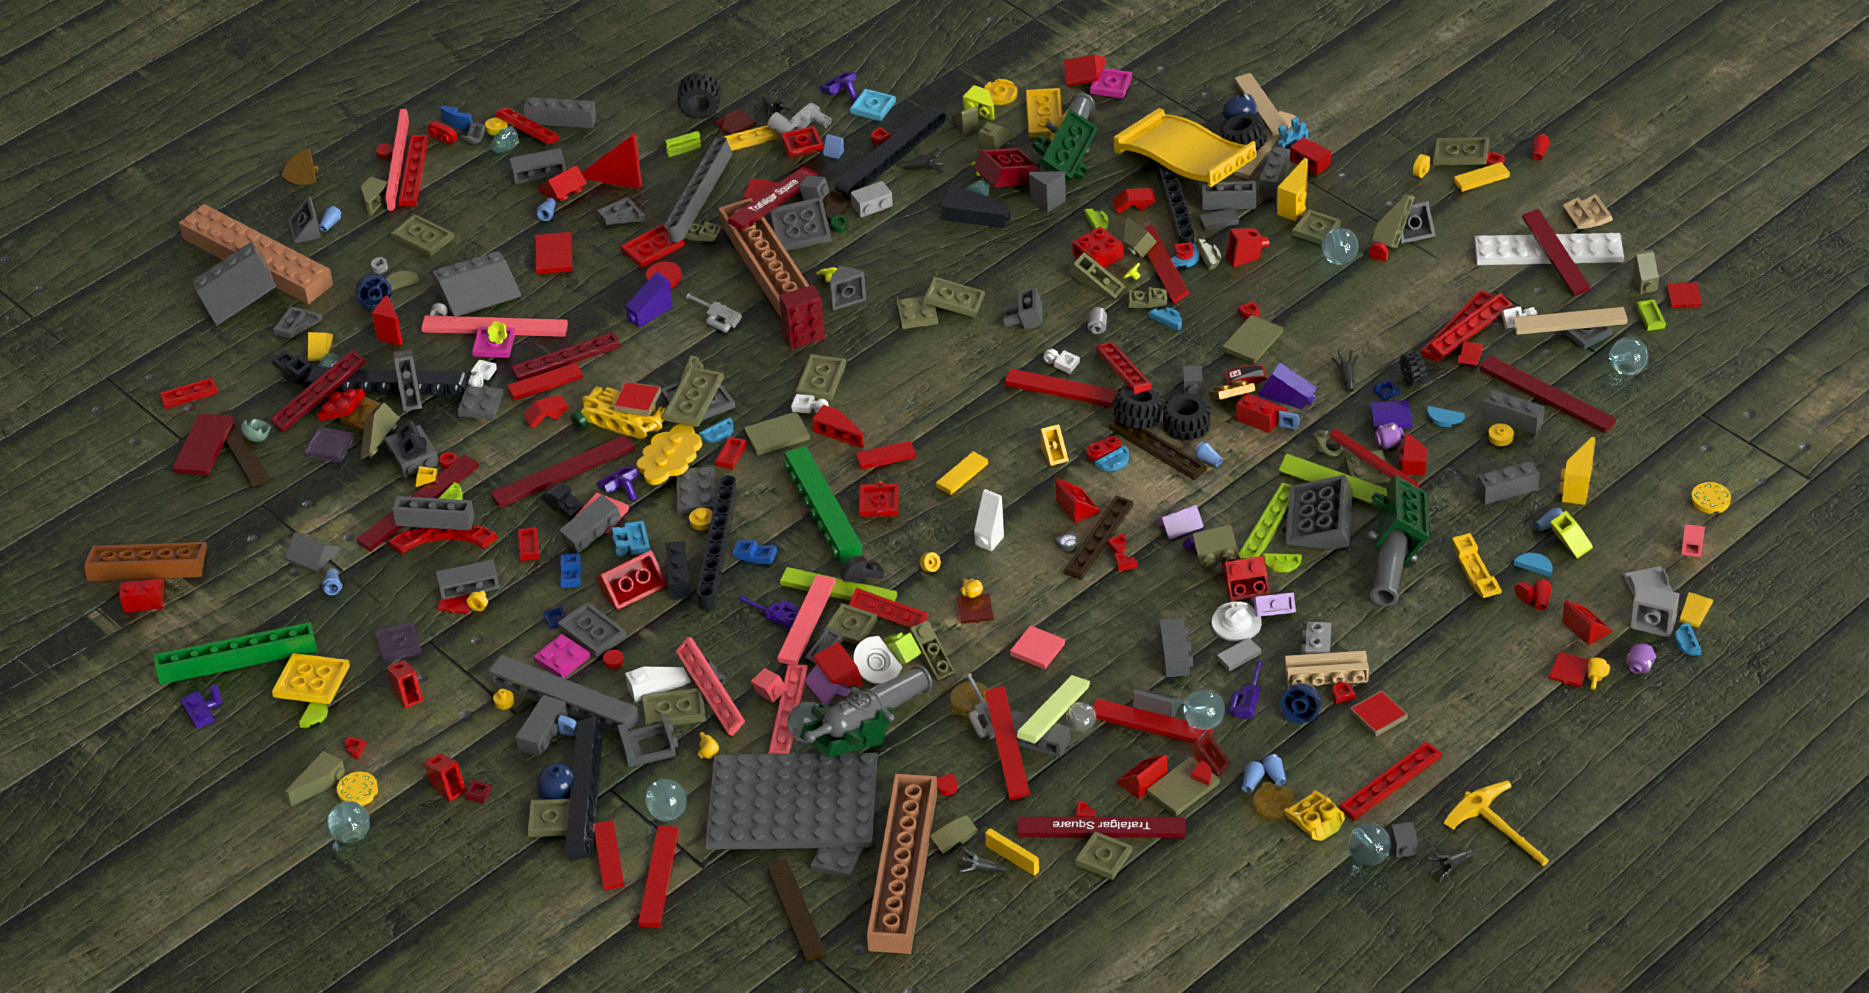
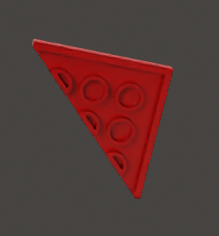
M632 133L612 150L602 155L600 159L590 164L584 171H581L584 179L640 189L642 187L636 134Z

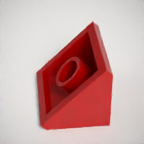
M1094 54L1064 60L1067 87L1098 81L1107 61L1106 58Z
M815 126L781 133L787 159L819 153L824 148Z
M384 296L372 312L377 340L403 345L398 316L389 296Z
M1059 478L1056 479V501L1074 523L1099 514L1101 510L1081 487Z
M1566 599L1562 622L1586 644L1591 645L1612 632V629L1587 607Z
M839 641L814 655L813 660L831 684L862 687L863 681L858 666Z
M1166 754L1145 758L1116 780V782L1140 799L1147 794V789L1168 774V757Z

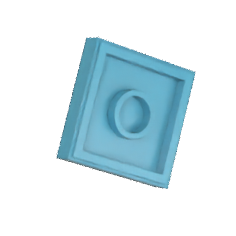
M864 89L851 106L850 113L882 121L896 102V97Z

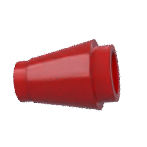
M1538 134L1532 140V157L1538 161L1543 159L1550 145L1549 138L1544 134Z
M1537 580L1532 586L1535 608L1537 610H1546L1552 586L1547 580Z

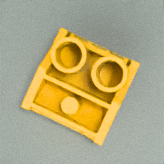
M1316 790L1289 809H1284V814L1288 819L1295 822L1314 840L1323 841L1336 833L1345 820L1344 812L1339 810L1328 797Z

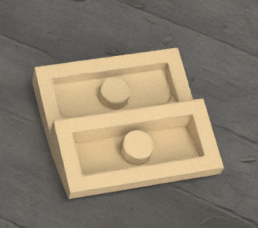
M1597 194L1582 201L1577 197L1563 204V208L1578 229L1596 227L1613 220L1612 215Z

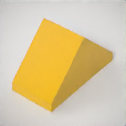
M308 332V361L327 360L333 334Z
M1059 424L1040 429L1041 449L1049 465L1052 466L1069 461Z
M1689 592L1679 622H1689L1691 626L1699 628L1713 603V599Z

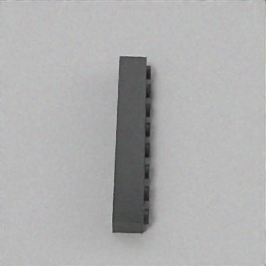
M501 655L489 670L492 685L539 702L543 695L563 700L569 715L580 719L599 715L603 722V728L619 734L618 725L626 723L627 730L631 731L639 721L637 707L633 704L625 703L615 697L602 694L597 690L586 688L563 677L555 676L529 664L516 661L514 658Z

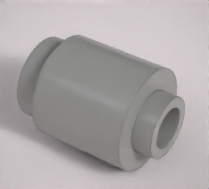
M1096 307L1089 313L1088 330L1093 334H1101L1106 330L1107 313L1103 308Z

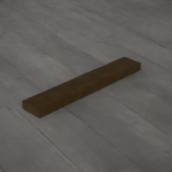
M230 410L216 414L233 416ZM235 420L225 439L229 449L252 487L270 481L269 475L248 440L242 435L240 427Z
M1116 419L1109 424L1111 431L1192 480H1196L1207 471L1206 465L1146 429L1129 427Z
M1117 495L1114 497L1064 569L1065 575L1079 580L1085 577L1107 545V540L1111 539L1133 507L1132 500Z
M788 860L767 865L768 872L805 961L826 956L825 948Z

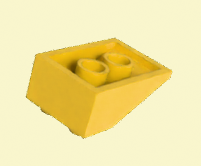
M1304 158L1278 186L1277 215L1295 222L1306 211L1307 158Z
M1591 437L1567 460L1566 469L1562 468L1560 480H1564V482L1560 483L1559 494H1563L1562 502L1586 504L1593 466L1595 437Z

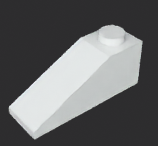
M985 489L982 494L974 533L975 545L992 551L1004 538L1002 496Z
M641 667L625 673L627 688L634 702L641 701L642 695L663 693L691 683L683 667Z

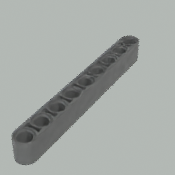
M726 137L717 138L712 142L664 226L671 242H679L685 238L733 153Z

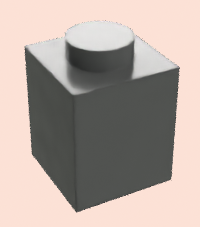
M806 176L799 185L803 200L822 197L823 200L829 193L825 177Z
M1183 366L1184 392L1203 395L1202 366Z
M1413 822L1393 824L1391 840L1396 857L1417 855L1418 840Z

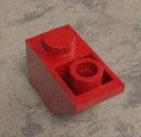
M1406 434L1405 441H1401L1400 453H1403V455L1400 454L1399 466H1402L1404 474L1425 476L1427 448L1413 436Z

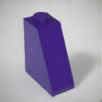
M656 272L626 305V317L630 323L640 328L673 307L669 279Z
M1279 362L1259 391L1258 396L1303 409L1306 404L1310 405L1316 397L1313 393L1317 387Z

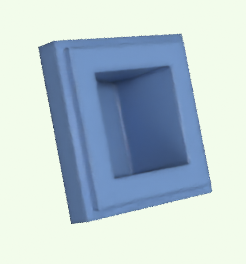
M827 134L823 151L824 155L839 159L844 152L843 138Z
M1279 411L1278 426L1297 430L1300 423L1298 414Z

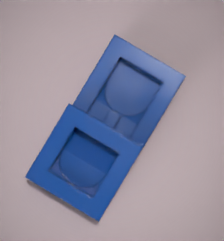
M441 105L443 122L452 127L469 131L470 125L473 123L471 114L458 112L457 107Z
M738 540L732 555L748 562L772 564L777 548L775 545L758 546L755 540Z
M580 553L561 555V588L581 587Z

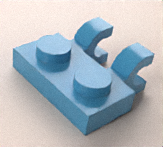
M1298 117L1291 119L1294 132L1291 129L1286 131V125L1284 124L1279 126L1278 132L1282 139L1278 141V147L1290 149L1301 138L1305 137L1308 139L1306 123L1303 121L1299 124Z
M644 521L625 523L623 528L612 527L613 543L616 544L617 557L626 555L628 551H630L631 555L650 551Z

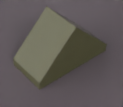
M977 106L951 117L963 134L979 129Z

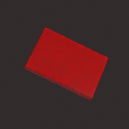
M663 223L620 247L627 257L640 268H643L684 246L685 242L683 239L679 242H671Z
M571 232L536 235V273L571 272Z

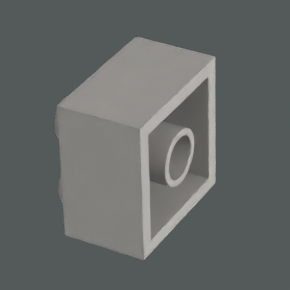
M1640 584L1634 598L1631 628L1670 638L1676 623L1679 593Z

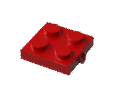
M349 389L346 392L331 394L329 400L317 414L319 420L324 421L351 415L354 409L361 405L360 401L365 396L363 389Z
M877 482L876 484L860 485V517L898 516L899 484Z

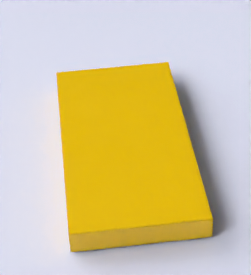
M1060 88L1026 90L1029 138H1036L1038 135L1049 137L1050 130L1046 128V122L1055 124L1062 116Z

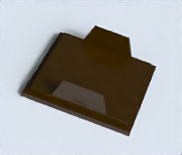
M833 190L822 200L827 222H830L831 218L835 215H844L852 206L850 201L844 199L842 193Z

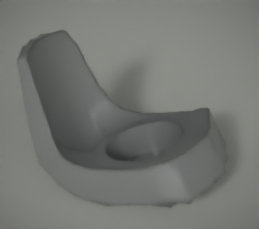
M472 123L468 135H461L466 143L477 144L484 136L485 125Z

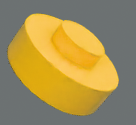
M498 117L491 118L485 122V129L490 135H502L507 132L508 124Z
M1424 154L1418 156L1413 167V175L1422 178L1430 169V157Z
M1495 424L1489 429L1488 439L1494 445L1506 446L1513 441L1514 431L1506 424Z
M708 508L693 510L689 515L691 527L698 531L708 530L713 512Z

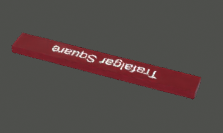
M803 166L730 216L727 223L741 231L799 192V185L806 176L818 177V173Z
M1018 817V837L1091 838L1096 831L1111 838H1185V817Z

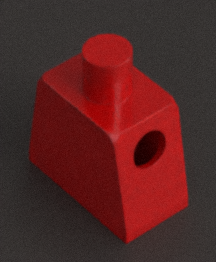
M1254 228L1230 229L1225 257L1233 267L1258 260L1261 248L1269 247L1268 237H1262Z
M405 660L393 663L387 667L391 687L405 709L424 701L416 671ZM406 687L410 689L408 692L404 690Z
M438 753L424 761L423 767L426 769L430 784L449 802L466 792L457 761L442 753Z

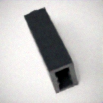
M950 184L942 204V220L1005 228L1006 222H1009L1011 217V211H1008V203L954 184Z

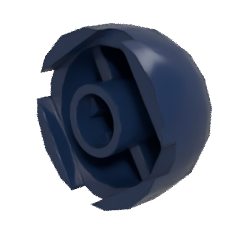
M1244 94L1245 97L1239 98V96H1235L1228 100L1223 106L1224 111H1222L1224 118L1229 120L1236 115L1245 113L1257 114V104L1252 95Z
M371 273L363 276L358 281L355 293L357 300L364 308L373 310L384 296H389L391 300L392 287L385 277Z
M1307 683L1290 685L1283 692L1280 699L1284 717L1296 724L1312 722L1318 716L1322 704L1321 696L1317 689Z
M554 763L544 767L537 778V789L542 800L570 799L571 783L574 777L573 770L561 763Z

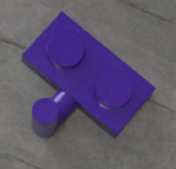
M844 72L820 86L821 92L828 93L829 95L838 93L842 87H847L851 100L858 98L852 81L857 79L855 72Z
M626 466L598 481L596 484L599 490L607 493L617 490V487L620 485H624L630 501L637 499L631 481H633L634 477L638 476L636 468Z
M217 685L210 687L213 699L207 702L203 700L199 691L180 699L181 705L196 729L215 721L209 709L220 705L222 702Z

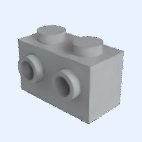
M883 181L852 191V207L860 217L893 206L892 192Z
M1307 621V630L1303 629L1302 641L1306 642V644H1302L1301 655L1330 653L1331 623Z

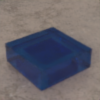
M1390 379L1373 387V391L1383 401L1400 394V389Z
M562 606L544 611V617L550 629L558 627V622L567 616Z

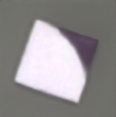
M319 427L305 450V456L340 463L355 438L354 433Z
M414 622L375 631L384 663L422 653Z

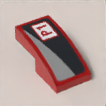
M1246 365L1225 371L1229 386H1231L1232 382L1247 380L1248 383H1254V385L1267 380L1264 365Z

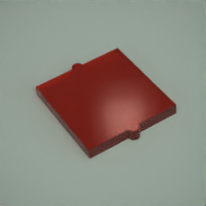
M737 109L716 120L715 124L723 132L725 131L732 135L756 125V121L749 114L744 113L741 109Z
M989 593L980 594L974 598L966 596L957 597L961 624L994 620Z

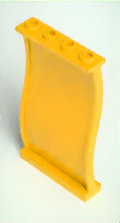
M1160 108L1113 137L1114 151L1121 154L1128 150L1143 154L1179 175L1208 182L1209 187L1214 186L1256 158V144L1254 141L1247 145L1231 142L1189 119L1167 115Z

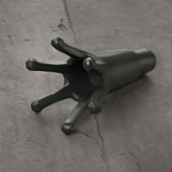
M764 95L762 98L768 109L767 117L775 112L782 115V109L790 110V107L781 105L784 103L783 100L777 102L767 95Z
M936 147L934 151L925 156L903 162L904 169L929 168L942 173L944 170L939 165H944L945 163L935 162L933 159L938 158L943 152L939 151L936 153L940 149Z
M1353 349L1350 350L1348 361L1344 360L1340 350L1338 354L1341 363L1334 357L1331 358L1340 369L1343 382L1349 393L1354 391V367L1357 358H1359V355H1356L1352 362Z
M965 846L962 847L961 852L971 859L961 857V860L967 862L959 861L958 865L970 867L958 870V876L975 871L989 873L1006 872L1007 865L998 864L997 861L979 857L966 849Z
M1471 849L1450 855H1440L1435 852L1433 855L1438 858L1427 857L1426 859L1427 861H1438L1440 865L1428 872L1432 874L1437 870H1444L1437 880L1441 883L1444 876L1448 878L1450 872L1455 867L1465 863L1467 859L1472 858L1474 852Z

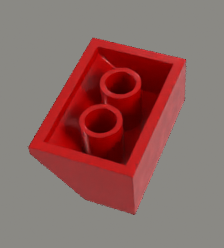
M652 550L644 552L595 576L602 594L616 610L668 586Z

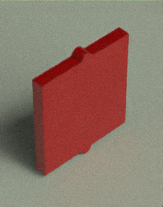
M752 178L743 196V200L752 198L754 201L779 184V182Z
M1697 282L1667 284L1671 308L1702 306Z
M470 594L444 600L441 598L437 610L468 614L471 607L467 604V599Z
M1559 652L1549 679L1581 687L1588 672L1589 659Z

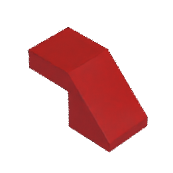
M1151 188L1125 189L1112 199L1115 211L1119 214L1133 204L1141 211H1144L1156 202Z
M1463 341L1458 363L1478 366L1484 345Z
M557 395L535 401L523 415L529 425L535 428L547 415L558 420L569 406L563 396Z

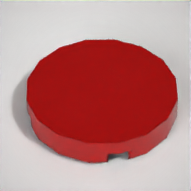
M658 262L649 267L646 272L647 282L656 272H659L669 279L670 288L678 285V282L682 279L681 268L673 262Z

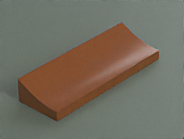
M206 542L92 546L84 564L87 581L202 577L207 544Z

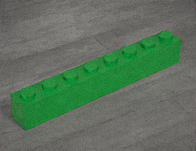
M803 446L785 452L784 468L790 472L791 481L793 484L796 483L799 495H803L806 508H810L812 519L817 520L818 529L824 533L825 542L827 545L830 544L833 556L837 557L841 564L854 556L862 555L860 540L808 448Z
M308 622L154 654V661L161 685L290 658L292 653L317 652L312 624Z

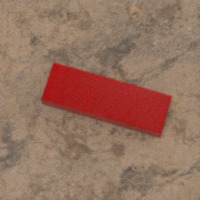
M212 377L159 394L164 408L167 409L218 394V390Z
M911 441L856 453V459L861 470L916 458Z

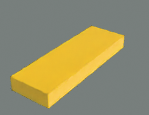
M768 125L724 136L727 138L732 151L779 139L778 133L769 128Z
M1500 162L1454 176V182L1463 192L1508 178L1510 172Z
M973 451L936 482V487L952 495L988 465V459Z
M988 829L985 832L986 847L1034 876L1039 872V858L993 829Z

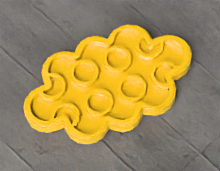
M685 424L674 426L670 432L656 434L651 439V445L643 449L644 456L637 461L638 471L644 474L645 481L651 485L661 484L669 476H678L685 473L688 469V463L695 460L697 456L696 451L702 447L701 437L695 434L693 426Z

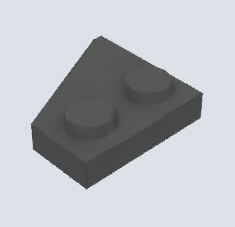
M628 197L597 210L598 216L606 225L645 220L644 214Z
M290 306L274 328V334L292 338L320 322L322 315L321 313Z

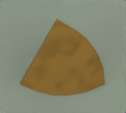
M310 148L295 154L286 164L282 176L287 181L297 185H308L317 182L315 173L319 171V168L313 165Z

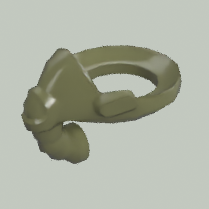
M1319 430L1314 433L1313 437L1320 453L1323 452L1329 457H1338L1343 453L1344 447L1340 444L1338 451H1331L1326 447V442L1332 440L1327 430Z

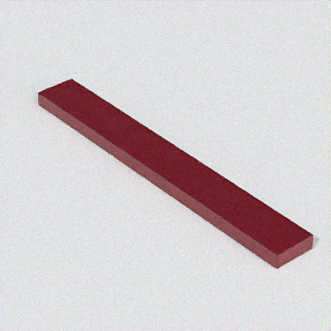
M1489 356L1480 365V371L1603 433H1606L1616 423L1615 417L1493 356Z
M623 435L492 491L491 497L499 508L632 452L635 450L634 445L626 435Z
M464 454L437 475L436 481L427 483L411 497L439 498L454 482L458 484L479 467L478 462ZM392 511L357 538V543L372 552L403 526H396Z

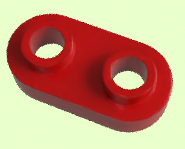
M432 121L427 126L428 134L444 143L451 145L458 139L454 129L438 121Z
M1109 436L1089 445L1086 449L1088 460L1095 462L1121 448V440L1118 437Z

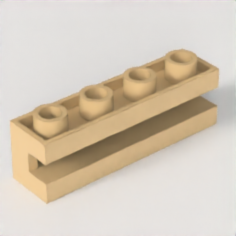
M1366 651L1285 656L1287 687L1295 683L1319 686L1332 685L1338 682H1368L1369 666Z

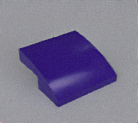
M1408 400L1370 402L1374 430H1377L1380 425L1392 422L1396 423L1398 428H1412Z

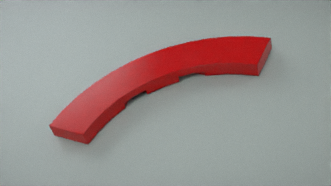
M479 525L472 526L471 530L421 527L412 531H404L388 542L390 547L401 554L418 545L437 540L466 541L484 549L497 539V534Z

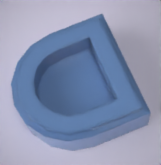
M560 715L558 718L559 733L570 737L575 736L577 722L572 718Z

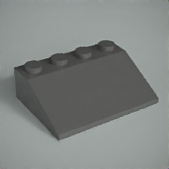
M252 242L243 246L240 250L193 280L199 297L217 326L276 287L264 255Z
M499 251L432 271L434 289L454 317L521 297L520 290L509 266Z
M1346 475L1290 486L1286 534L1287 545L1326 550L1349 547L1353 490Z

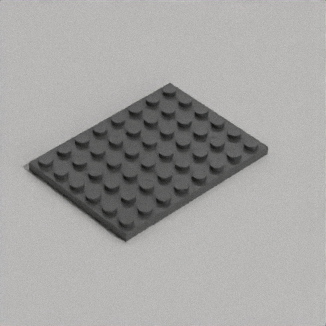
M822 753L714 755L706 849L827 848V845H835V848H845V845H857V848H873L877 753H846L827 758Z

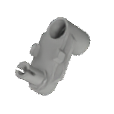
M809 103L790 120L775 112L768 121V127L781 135L783 132L806 128L812 121H816L826 128L831 123V118L821 113L817 105Z

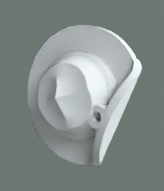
M1245 602L1223 604L1217 608L1212 617L1214 632L1221 638L1229 641H1244L1254 637L1260 631L1262 624L1261 617H1256L1255 609Z
M879 636L864 639L854 651L853 661L858 666L861 677L870 683L882 684L897 677L902 669V665Z

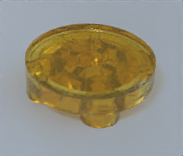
M970 681L957 685L951 692V705L953 712L956 714L968 715L975 710L976 705L980 704V700ZM975 682L983 699L987 701L985 691L989 689L984 684Z
M1271 782L1263 783L1262 788L1257 790L1253 797L1255 812L1267 820L1275 821L1286 818L1284 809H1289L1295 805L1292 789L1274 785Z

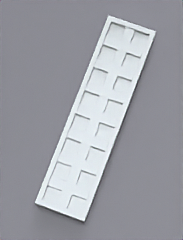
M1620 233L1556 234L1574 263L1623 262L1624 260ZM1533 235L1475 236L1477 265L1552 264Z

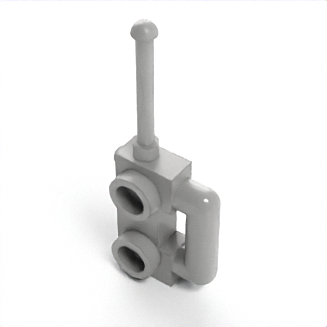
M689 293L686 295L687 299L694 300L708 307L706 323L718 330L727 332L730 327L735 328L742 318L739 312L726 307V305H721L720 302L714 301L713 304H708L691 296ZM717 319H724V320H725V321H724L725 323L723 324V323L718 322V321H716V320H717Z
M969 673L966 675V678L970 681L980 700V704L976 705L975 710L968 714V718L980 738L989 736L992 739L995 737L987 701L983 699L971 677L972 675ZM980 718L985 720L987 724L984 729L979 721Z

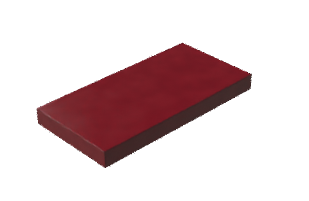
M199 413L172 468L174 473L209 475L235 421L233 416Z

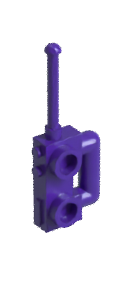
M744 596L739 598L741 602L743 601L764 611L767 619L789 629L792 628L801 609L787 601H781L779 604L774 603L770 608H765L744 598Z
M1262 661L1256 662L1257 666L1250 686H1242L1241 691L1233 692L1228 709L1230 715L1246 719L1254 716L1260 692L1256 682Z

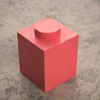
M1685 524L1681 555L1701 557L1705 527Z
M766 668L751 680L757 694L771 702L777 700L787 690L780 676Z

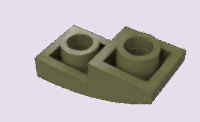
M706 221L703 226L693 223L685 239L694 241L716 240L722 230V226Z
M1149 287L1147 292L1133 290L1128 292V307L1153 308L1167 304V292L1164 289Z
M965 815L940 828L930 837L944 854L958 842L963 844L979 831L969 817Z

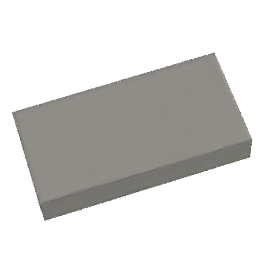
M1248 638L1218 654L1217 660L1228 671H1231L1261 655V649Z

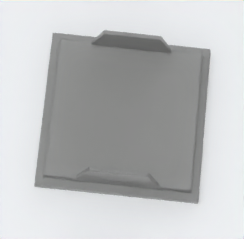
M1660 566L1622 574L1634 598L1640 584L1673 592L1669 584V578L1664 568L1661 569Z

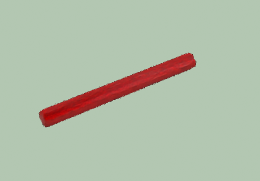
M1338 429L1330 432L1332 440L1392 479L1397 475L1419 488L1418 482Z

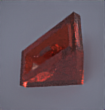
M1205 731L1193 744V759L1198 763L1201 760L1206 762L1214 775L1220 776L1231 764V761L1208 731Z

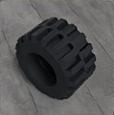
M699 72L698 74L691 73L690 76L686 75L680 81L677 103L683 114L686 113L688 117L693 116L694 119H697V117L704 119V117H711V114L714 115L716 110L719 109L721 87L713 76L709 77V74L705 73L703 75ZM694 95H703L704 97H696Z
M1254 113L1236 115L1225 121L1220 129L1222 138L1243 145L1254 141L1256 150L1261 149L1268 138L1262 118L1257 114L1254 115Z
M1122 386L1116 394L1113 416L1120 423L1129 427L1151 428L1159 423L1163 397L1154 389L1134 394L1128 386Z
M1184 392V394L1177 393L1176 396H1170V399H1167L1163 405V426L1165 432L1169 436H1173L1174 439H1181V441H1192L1193 439H1199L1200 436H1204L1210 429V404H1208V401L1203 399V396L1196 395V393Z

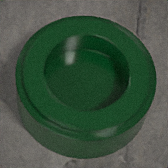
M835 215L830 220V228L835 232H844L848 227V220L843 215Z
M576 410L570 415L572 422L577 428L583 429L588 425L586 417L580 411Z

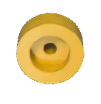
M929 552L922 555L920 565L924 571L935 572L940 567V557L936 553Z
M484 591L472 592L467 599V604L473 610L483 611L488 604V600L485 597L486 593Z
M500 689L495 693L493 699L496 708L507 710L514 705V696L511 691Z

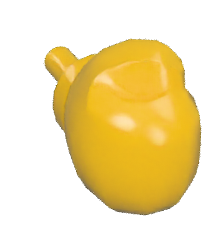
M963 579V587L960 588V591L964 596L974 598L982 593L983 586L979 580Z
M1597 657L1590 658L1588 662V678L1592 680V690L1596 689L1597 681H1601L1610 671V665L1607 664L1606 660Z
M701 732L699 736L702 740L699 743L700 750L697 755L701 759H712L718 753L719 745L711 736H705Z

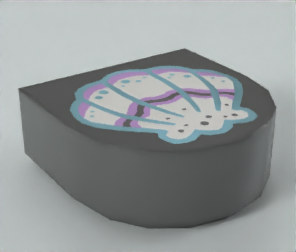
M1070 531L1055 538V544L1062 551L1072 552L1078 548V538Z

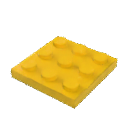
M292 653L272 690L273 697L330 704L350 667L349 660Z

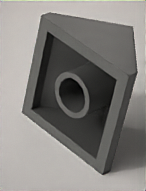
M1065 171L1029 172L1030 201L1044 211L1050 212L1066 201Z
M308 196L288 220L295 243L321 238L312 198Z
M1428 201L1412 204L1400 238L1401 244L1436 236Z
M839 265L829 281L833 311L866 300L864 272Z
M294 533L286 555V561L318 573L340 550V547L310 534Z
M1134 689L1133 708L1175 717L1182 698L1147 689Z

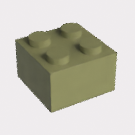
M1231 524L1193 533L1197 554L1202 567L1212 568L1217 566L1218 563L1240 558Z

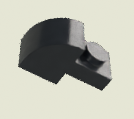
M284 350L272 359V364L285 374V379L290 382H296L311 369V364L299 355L294 357L287 350Z
M408 420L396 430L401 441L398 445L405 459L409 460L416 457L427 447L426 439L420 436L413 421Z
M564 483L555 484L541 497L554 511L556 509L560 510L569 520L584 506L570 493L571 488Z
M858 555L848 559L843 564L840 576L843 581L863 584L864 576L883 579L884 570L876 562H868L867 564L865 557Z

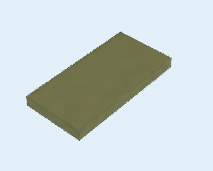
M688 367L663 414V420L698 427L724 379V373Z

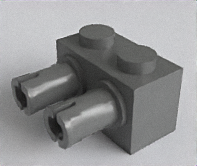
M1036 286L1018 291L1017 302L1003 305L1006 315L1003 316L1006 328L1022 324L1026 330L1043 325L1042 300Z

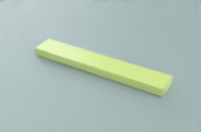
M1071 675L1017 731V737L1035 744L1089 688L1090 681Z

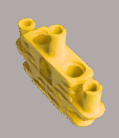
M596 386L588 396H583L582 398L583 408L581 413L589 423L638 439L645 438L648 431L656 432L662 429L663 414L666 408L659 407L656 411L654 405L650 416L614 411L613 405L620 391L609 387L604 391L601 387L598 389V386Z

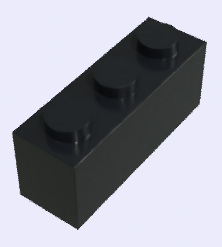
M685 541L665 543L671 599L691 598Z

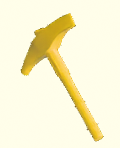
M1509 781L1490 785L1473 793L1466 792L1463 800L1452 810L1443 823L1454 830L1462 821L1481 814L1542 866H1545L1549 861L1540 851L1528 843L1524 837H1521L1488 808L1500 793L1511 788Z

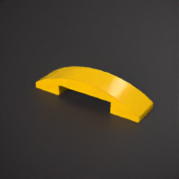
M1471 533L1452 538L1460 565L1474 590L1482 598L1500 594L1502 590L1495 577L1489 575L1478 554V546Z

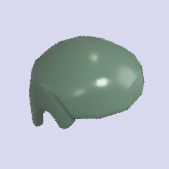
M252 419L249 424L245 420L240 430L242 435L249 441L262 442L267 438L271 426L264 421Z

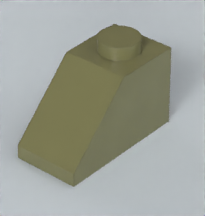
M987 122L979 131V146L985 150L999 149L1012 134V131Z
M371 176L361 186L363 201L370 216L385 202L388 185L387 181Z
M1130 218L1126 219L1124 242L1128 245L1127 249L1133 255L1138 254L1143 258L1157 241L1149 232Z
M1652 249L1635 253L1632 281L1640 294L1658 290L1659 275Z

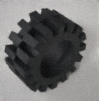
M1417 351L1401 355L1399 361L1401 365L1400 370H1402L1401 374L1404 376L1403 379L1409 387H1415L1427 382L1425 362Z

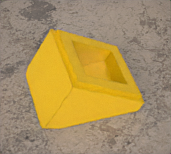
M420 466L415 487L436 481L437 469Z

